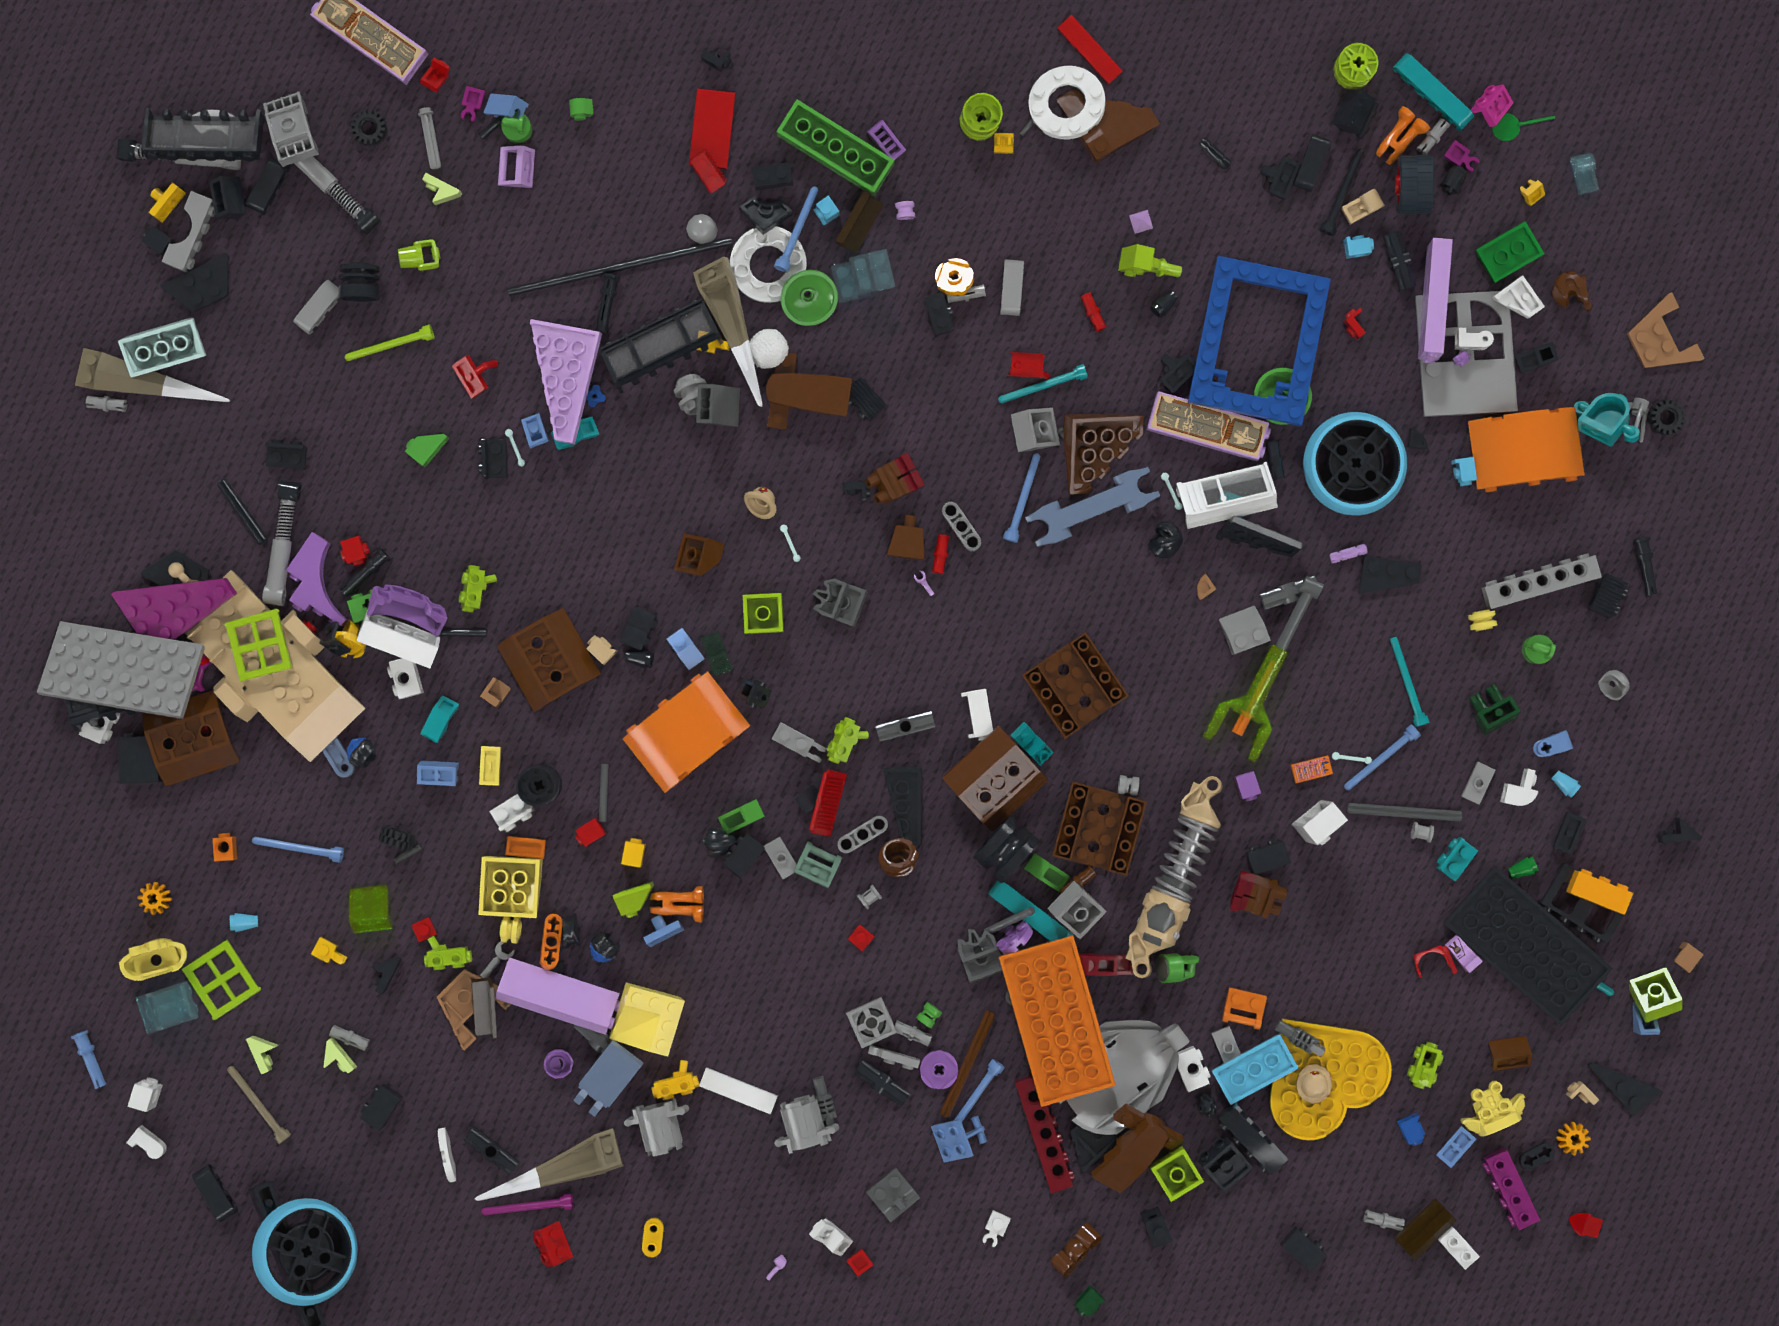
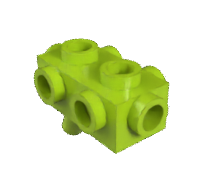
M468 566V569L462 575L461 582L464 584V587L459 595L462 611L473 613L474 610L480 609L482 590H486V584L497 582L495 574L484 576L485 571L480 570L479 566Z
M845 717L844 721L841 720L835 727V736L827 748L828 760L839 764L840 761L846 763L852 747L857 744L858 739H868V731H859L860 726L855 725L856 721Z
M435 936L427 939L433 950L428 951L427 955L424 956L425 967H434V970L445 969L446 965L460 968L465 967L464 963L472 962L471 950L468 951V946L447 949L446 944H438Z
M1427 1042L1426 1045L1421 1043L1420 1047H1416L1413 1056L1416 1058L1415 1064L1410 1065L1407 1074L1410 1076L1409 1080L1414 1082L1413 1086L1424 1089L1425 1086L1431 1088V1085L1435 1084L1437 1066H1440L1443 1061L1442 1051L1437 1049L1438 1045ZM1426 1052L1431 1054L1429 1059L1424 1058Z

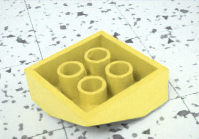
M483 856L479 915L537 918L543 859Z
M626 983L609 1038L668 1057L685 1001L675 995Z

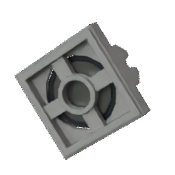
M882 997L846 1012L861 1048L897 1033Z

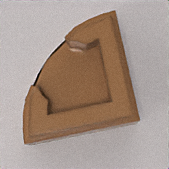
M1207 574L1200 578L1197 586V595L1200 600L1216 590Z

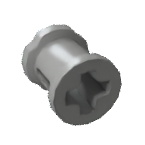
M1414 822L1411 830V839L1420 838L1430 843L1434 834V826L1426 827L1418 825V822Z
M873 885L862 895H857L867 910L876 900L882 899Z

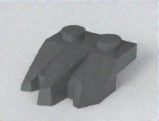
M837 579L824 581V585L827 588L826 591L817 589L813 593L814 596L821 600V604L815 605L813 609L823 616L855 627L868 591Z
M968 929L969 941L965 942L963 939H958V951L970 983L1003 972L998 957L1001 954L996 946V940L988 931L985 930L982 937L979 938L975 930Z

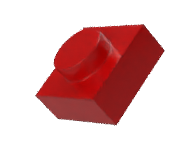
M430 917L411 925L419 942L437 935Z
M860 924L849 936L848 940L863 951L875 936Z
M860 1249L847 1259L848 1264L857 1276L873 1266V1262L863 1249Z

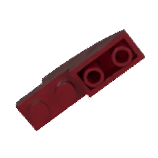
M1078 953L1084 975H1134L1132 961L1126 959L1127 954Z

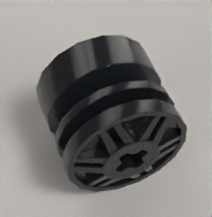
M364 262L339 265V271L344 273L339 275V279L348 281L346 284L339 285L340 300L350 302H375L380 300V287L371 284V282L380 280L378 275H374L380 272L379 266Z
M545 764L531 766L523 770L516 782V790L520 799L527 805L534 807L554 801L562 788V781L558 771ZM543 781L542 784L545 787L539 789L537 782Z

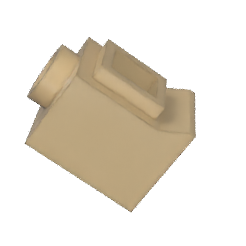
M594 635L587 643L589 646L586 649L604 665L617 653V650L611 649L613 646L604 637L600 638Z

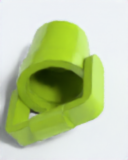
M432 239L416 241L413 243V246L398 249L401 268H418L421 271L439 267V248L436 247L435 241ZM432 245L431 252L435 262L424 264L421 247Z

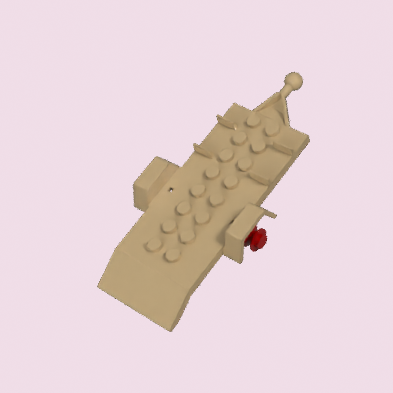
M175 562L169 566L168 572L172 577L179 578L183 583L198 582L197 580H190L184 573L182 564ZM230 570L223 578L229 580L237 595L185 634L194 643L204 645V654L225 675L214 686V693L236 716L246 722L256 713L260 712L285 740L311 762L365 707L315 658L324 648V646L319 644L321 639L315 636L317 635L315 632L317 628L310 621L307 623L305 621L302 622L297 617L294 609L281 621L292 668L240 682L227 628L224 624L232 620L270 611V609L234 571ZM272 619L256 622L260 641L276 637ZM251 624L235 628L240 646L255 642ZM278 644L262 648L267 666L282 663ZM257 650L242 654L246 672L261 668Z

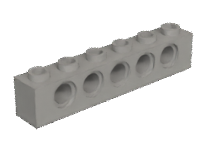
M1589 553L1577 556L1578 560L1571 562L1570 558L1559 561V566L1545 565L1538 572H1534L1533 569L1522 572L1523 576L1517 578L1515 574L1504 577V581L1497 583V580L1486 582V587H1482L1481 590L1487 610L1601 578L1596 555L1589 557ZM1575 565L1581 568L1580 575L1574 573ZM1557 570L1561 571L1563 574V578L1561 581L1557 580L1555 577V573ZM1538 576H1542L1544 578L1545 582L1543 586L1538 585ZM1520 581L1525 582V591H1521L1518 588ZM1502 586L1508 590V594L1505 597L1500 594Z

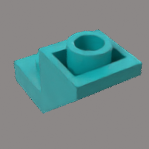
M593 417L581 419L575 445L581 440L599 435ZM554 440L558 450L574 446V444Z
M442 695L433 707L421 731V735L438 743L447 731L448 722L458 710L459 704Z
M1025 722L1011 734L1012 738L1039 766L1054 753Z

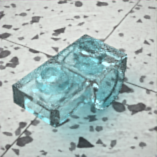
M1587 153L1571 157L1570 162L1578 195L1598 191L1599 187L1594 171L1596 169L1594 155Z

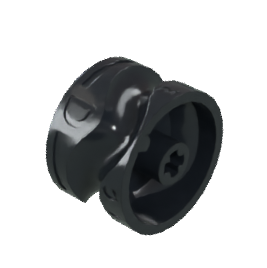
M1009 815L980 846L972 858L978 861L984 868L994 866L996 868L994 877L1000 883H1003L1023 863L1040 840L1025 827L1016 829V821L1012 815Z

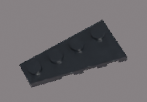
M1233 516L1216 534V539L1218 540L1228 538L1232 539L1231 543L1240 544V542L1251 544V548H1268V552L1293 557L1302 547V543L1294 538L1286 537L1276 531L1266 529L1259 524H1254L1237 516Z
M883 768L900 838L913 842V845H922V768Z

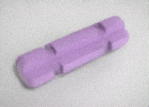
M1361 544L1356 548L1354 546L1341 550L1339 553H1331L1330 560L1332 563H1337L1340 560L1343 561L1358 555L1367 554V547L1365 544Z

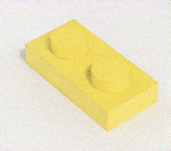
M481 746L479 785H500L501 747Z

